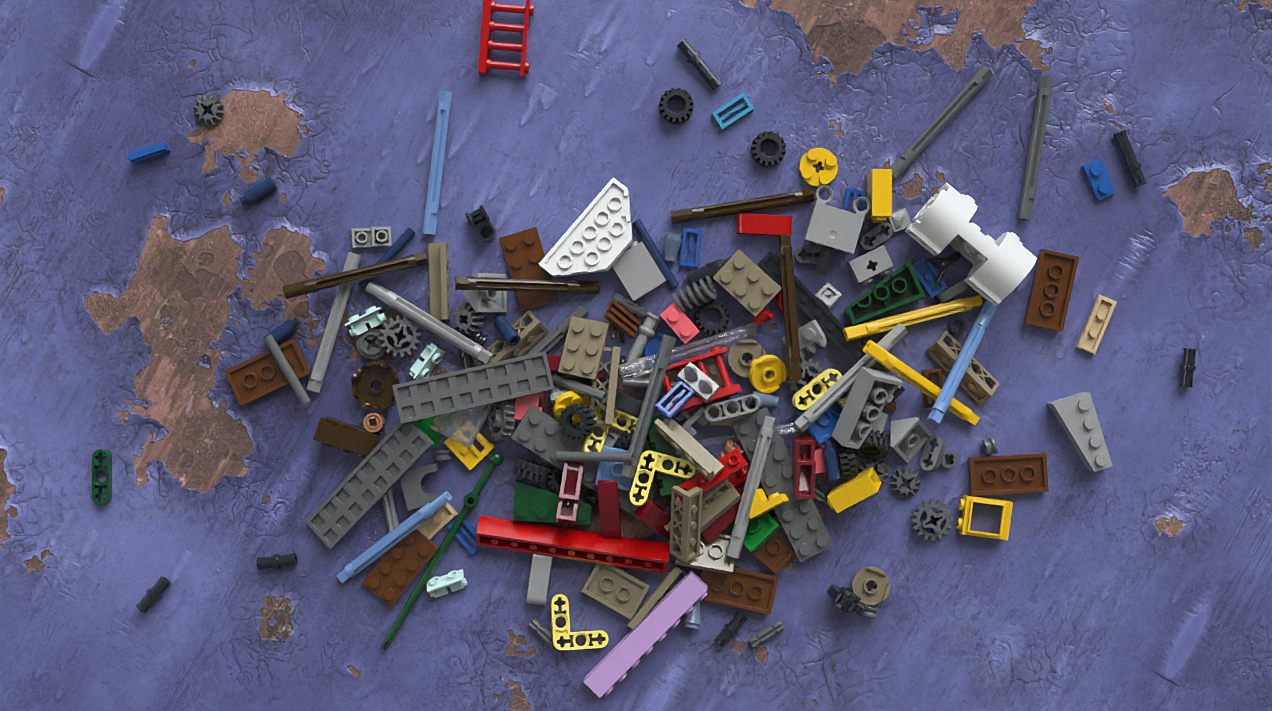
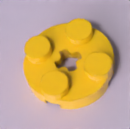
M824 148L810 149L803 155L799 163V172L803 180L814 187L827 185L835 178L838 171L836 157ZM818 162L824 167L819 173L815 172L816 168L813 167Z
M764 355L751 362L749 372L750 383L762 393H772L778 390L781 382L785 381L787 377L786 365L775 355ZM768 370L772 371V373L768 375V378H766L765 373Z
M574 391L561 394L556 398L553 407L555 418L559 422L562 421L559 419V416L562 415V410L575 403H583V405L586 404L590 407L589 397L581 393H574ZM573 415L572 422L574 425L582 421L579 415Z

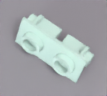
M373 306L365 310L366 314L360 317L358 314L348 319L349 322L344 325L351 327L349 333L352 337H357L368 331L366 323H369L370 327L374 328L383 324L387 319L384 313L380 314L379 312L383 308Z
M433 343L427 345L420 355L425 360L422 362L420 359H417L410 368L411 372L409 374L416 380L430 377L431 371L441 362L445 351L437 348Z
M463 569L451 571L441 577L431 578L427 582V593L429 592L430 597L437 598L448 594L446 587H450L452 592L464 589L468 584L466 578H464Z

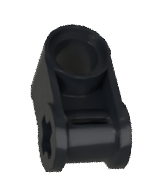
M482 205L470 214H465L472 228L483 242L490 243L495 240L496 230ZM485 229H491L492 231L491 236L488 238L482 236V232Z

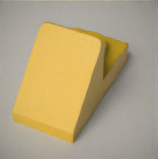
M756 489L749 513L750 519L757 518L789 501L787 495H779L777 492L770 495L767 499L763 489Z

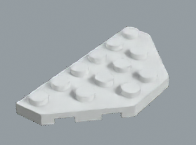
M612 178L541 260L539 266L554 278L608 271L633 242L628 188L615 178Z

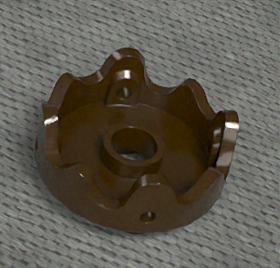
M383 362L364 364L353 374L351 379L353 396L362 407L371 410H379L392 405L396 401L392 385L401 384L396 370ZM375 380H379L382 383V388L379 391H375L372 388V383Z

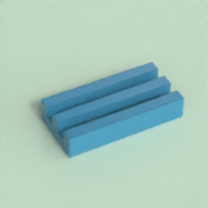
M743 92L713 112L712 116L717 124H719L721 130L754 110V107ZM741 99L744 100L743 103L719 118L718 114ZM747 105L749 107L723 124V120Z

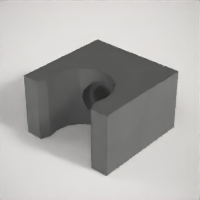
M439 462L409 469L400 479L408 510L423 507L444 493H430L424 486L425 476L429 472H435L440 469Z

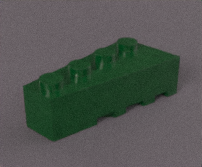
M908 261L844 309L850 327L865 323L922 300L925 297L911 262Z
M662 414L652 416L648 429L652 451L681 459V455H677L676 450L655 431L654 422L657 419L663 421L666 416ZM665 460L662 464L665 470H671L674 466L671 460ZM677 462L675 473H678L679 462ZM656 472L661 496L672 494L673 486H679L685 482V479Z
M516 480L513 520L558 523L556 522L559 494L552 490ZM579 499L575 524H591L592 503Z

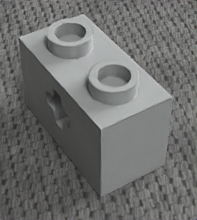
M884 245L847 262L856 284L862 282L863 285L872 281V276L878 273L882 276L890 272L889 268L894 266ZM869 262L875 264L873 270L867 269L866 266L869 265Z

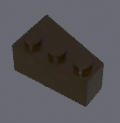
M325 416L320 418L313 440L330 447L340 448L339 450L347 453L351 451L358 453L357 456L365 459L380 443L382 434L369 432L365 428Z

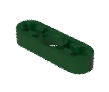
M99 449L92 454V500L97 505H103L112 499V454L107 449ZM102 454L106 456V460L101 461V459H98V456ZM98 466H106V468L98 469ZM100 471L104 472L107 476L105 482H100L97 478ZM97 485H98V486L106 485V487H105V488H102V487L98 488ZM102 492V494H106V498L101 499L98 497V494Z

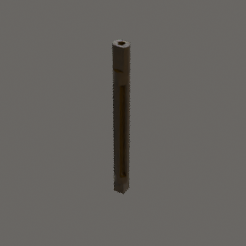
M813 189L675 210L671 211V218L673 224L815 202Z
M790 235L778 236L788 380H801L792 246Z
M420 252L378 264L283 286L285 298L289 299L318 292L319 290L428 265L426 253Z
M456 276L455 290L555 292L567 294L600 293L599 281L476 278Z

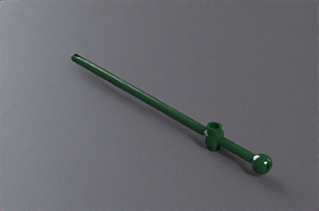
M494 451L489 455L488 466L473 491L465 495L463 508L382 642L381 649L386 641H388V644L384 650L388 649L470 509L478 505L480 501L479 494L495 467L503 463L504 457L500 453ZM469 497H472L474 499V502H471L469 500Z

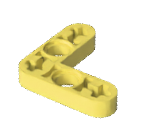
M835 369L823 371L794 394L792 398L793 406L800 410L808 409L842 377L841 373ZM829 374H835L833 377L834 381H827L830 378ZM815 384H819L821 392L815 395L812 392V388ZM851 388L847 390V394L844 398H839L838 400H836L842 408V410L849 396ZM808 394L813 397L812 399L810 397L804 399V405L798 404L800 402L799 397L805 398Z
M600 407L595 411L596 418L593 420L602 419L600 412L603 411ZM614 409L613 425H593L601 428L602 436L596 437L594 433L588 435L582 446V452H590L587 447H590L593 441H599V443L596 442L593 449L596 452H601L609 428L621 433L628 430L631 433V429L635 431L633 427H636L638 418ZM618 417L625 419V427H620L617 424Z
M645 451L640 457L631 488V503L639 507L646 503L655 471L688 480L695 475V467L684 459L654 451ZM649 455H652V459L655 460L649 464V469H652V472L641 469V466L646 467V460L644 458H648ZM665 460L673 462L674 466L671 470H665L662 467ZM677 462L680 463L679 467L681 468L689 465L692 473L688 472L687 475H684V471L678 469V473H675ZM642 473H646L650 477L649 481L645 484L638 481V477ZM636 485L641 488H647L646 491L642 489L641 495L644 499H640L639 502H636V499L633 497L639 491V488H635Z
M563 594L552 597L550 602L552 643L555 649L561 651L602 648L607 645L609 638L604 631L570 632L569 602L567 597ZM558 597H560L561 601H564V605H561V611L565 610V614L555 615L554 611H559L558 605L554 604ZM563 617L566 624L563 628L556 626V618ZM588 634H591V638L598 637V634H600L601 637H604V641H601V645L594 641L591 642L592 646H589L590 639ZM569 635H572L571 642L573 647H570V643L563 644V647L557 644L560 636H563V639L566 640L570 639ZM578 635H583L586 639L583 646H578L575 642Z

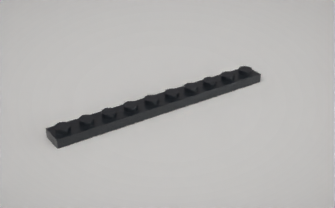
M771 251L757 265L781 287L779 258ZM794 275L796 305L811 321L816 320L822 332L855 365L866 355L863 352L864 346L857 339L846 341L843 332L845 326ZM876 362L871 367V369L888 372L879 362ZM903 386L897 387L892 394L894 398L891 403L905 391Z

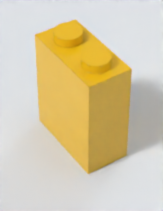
M872 169L867 173L866 198L870 201L871 206L866 213V219H872V223H882L892 216V169Z
M871 466L858 473L857 476H853L832 487L827 496V502L832 510L835 509L839 513L877 493L882 482Z

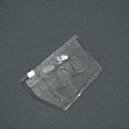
M493 403L438 415L435 417L430 428L470 448Z

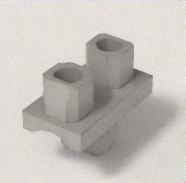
M702 406L696 407L689 415L688 413L692 409L681 412L676 417L679 422L686 417L679 425L692 437L697 433L691 426L696 420L702 426L709 422L705 417V409Z

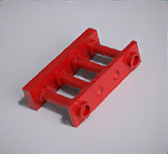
M483 0L478 61L479 75L487 76V71H491V69L520 71L521 79H525V75L529 74L530 62H527L530 16H534V5H531V0H526V6L496 4L493 0ZM492 13L525 14L524 25L495 23L492 21ZM494 31L523 33V44L493 42V40H490L491 32L494 33ZM489 51L522 52L521 64L491 61L489 59Z
M718 346L710 349L709 353L668 365L663 380L666 394L672 389L667 373L678 370L680 373L689 362L693 365L696 364L697 368L708 376L704 361L714 358L723 382V389H719L707 402L695 394L677 413L735 396L741 392L739 384L733 385V382H730L722 356L728 351L727 347L721 349ZM673 395V396L668 400L669 402H668L667 404H669V403L672 401V399L675 397V395ZM679 401L669 410V412L679 403Z
M738 448L718 460L724 466V470L711 482L699 472L678 487L689 491L697 486L703 489V494L726 479L737 489L746 483L750 468ZM678 494V498L683 504V497Z

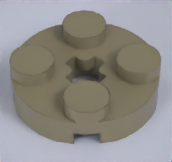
M742 339L733 344L729 350L728 364L737 375L749 377L751 362L766 355V352L755 340ZM746 352L749 353V356H752V360H749L748 364H745V360H742V356H745Z
M875 566L861 567L854 574L851 582L852 591L861 598L860 602L866 605H876L884 601L890 593L891 585L887 575L883 570ZM874 581L873 584L876 585L875 589L871 588L870 591L867 590L868 587L866 586V583Z

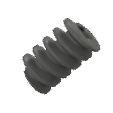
M706 276L707 282L699 279L700 286L695 282L693 283V289L686 286V293L680 289V296L675 292L673 293L677 306L684 313H689L690 309L695 310L697 306H702L703 302L708 303L710 298L716 299V289L709 276Z

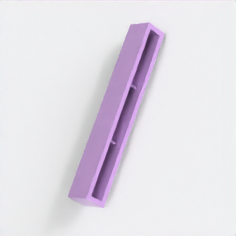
M690 570L642 619L637 627L631 630L585 676L583 682L599 698L603 694L607 696L614 688L612 685L617 680L621 682L627 675L626 671L630 667L634 669L641 661L639 658L643 654L648 655L654 648L652 645L657 640L659 642L662 641L667 635L666 631L670 627H676L681 621L679 618L684 613L687 615L694 608L693 604L697 600L701 601L707 595L708 586Z

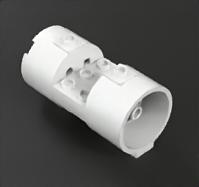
M945 183L939 188V192L931 197L912 220L914 223H911L905 232L934 256L938 255L948 244L956 251H959L962 256L974 265L964 281L993 306L998 305L1027 276L1034 266L1037 257L1022 246V243L1019 241L1020 238L1013 232L1003 233L996 240L989 235L985 236L982 234L978 225L968 222L978 207L975 204V200L969 195H961L951 185Z

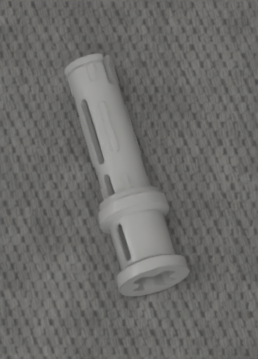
M647 311L648 316L643 325L639 327L638 337L626 357L627 366L633 369L650 337L655 335L654 331L658 323L663 320Z

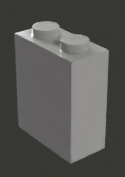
M637 241L630 244L629 250L624 252L612 265V268L633 301L666 282L643 242L638 243Z

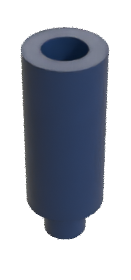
M269 176L246 190L244 196L239 199L243 205L248 202L252 204L278 187L272 177Z
M499 314L493 317L494 326L508 345L515 346L518 344L520 336L506 317Z
M297 317L293 320L287 319L263 338L272 334L277 344H279L297 330L296 326L301 322Z
M825 441V449H822L827 480L840 479L836 447H832V441Z

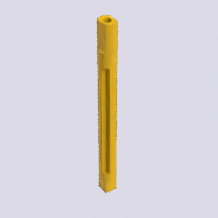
M981 295L971 298L965 297L843 329L846 341L892 330L898 323L905 327L972 310L974 307L981 306L983 302Z
M872 340L867 342L863 352L934 401L937 400L942 390ZM952 398L947 410L963 421L966 420L970 424L976 425L980 417L975 415L971 409L957 399Z

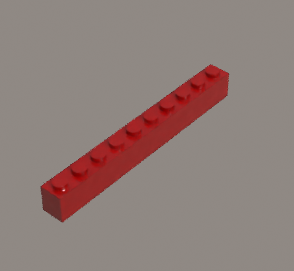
M480 515L476 532L477 546L666 573L669 560L670 543L625 536L602 538V533Z

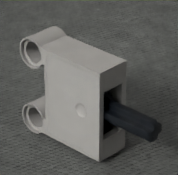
M821 186L815 191V202L803 241L822 246L815 270L816 273L826 275L833 250L850 255L854 254L865 214L871 206L867 198L858 197L851 203L852 212L825 205L833 198V191L830 187ZM821 190H824L828 193L827 200H822L819 198V192ZM858 201L865 204L864 211H859L856 208Z

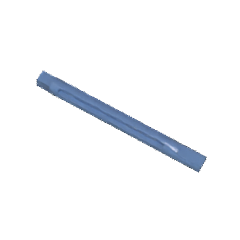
M439 91L422 234H436L449 114L453 94L449 91Z
M985 301L927 418L933 424H940L998 305L993 306L989 301Z
M446 491L433 502L424 505L346 565L345 569L337 575V578L343 583L348 578L357 575L434 516L439 508L452 499V496Z

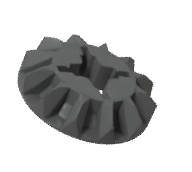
M203 95L200 99L196 100V104L193 107L195 118L205 126L218 124L224 116L223 103L212 95ZM203 106H212L211 111L214 116L209 113L205 115L206 110Z
M369 328L368 331L358 336L357 348L361 355L366 358L375 359L385 353L387 347L382 348L381 345L384 341H379V337L383 336V334L379 333L380 330ZM377 337L375 343L379 348L372 347L368 350L370 344L366 338L373 340Z
M871 458L868 460L864 459L859 466L858 473L871 466L874 468L876 465V470L881 473L878 474V477L882 484H884L889 477V467L883 459L878 460L877 458L875 460Z
M907 467L899 468L891 475L890 487L897 496L908 498L914 496L919 491L921 481L919 474L913 469ZM901 476L906 480L911 479L908 483L909 488L906 486L899 487L903 483Z

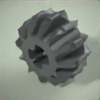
M469 302L458 305L456 307L457 311L452 313L455 316L452 322H456L454 329H460L461 334L467 335L479 332L481 330L480 326L484 325L482 319L485 316L481 315V312H475Z

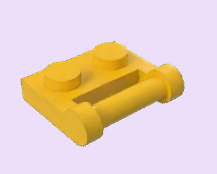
M470 419L444 442L469 470L496 447L473 426V422ZM466 429L485 448L482 452L463 434Z

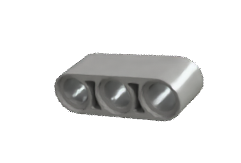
M749 394L713 403L705 409V417L709 421L715 422L751 413L761 407V399L756 394ZM749 398L755 399V408H750L747 405ZM730 403L737 405L738 410L736 413H732L729 410ZM712 407L718 409V417H713L710 414Z
M533 554L526 604L546 606L553 557Z

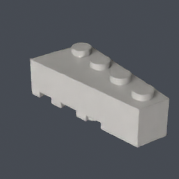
M861 366L832 433V437L842 446L859 449L873 429L871 426L873 422L881 417L883 414L881 412L887 402L890 403L894 398L892 394L904 382L892 373Z
M1090 392L1077 393L1047 403L1066 432V436L1074 445L1087 470L1096 472L1113 466Z

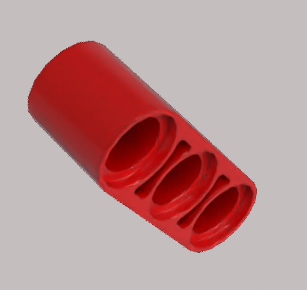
M737 214L736 234L792 236L793 217Z

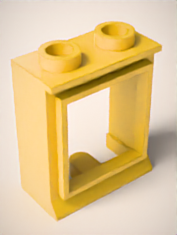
M963 495V499L959 501L960 518H957L956 522L958 533L1008 541L1013 502ZM973 502L1003 506L999 534L970 530Z

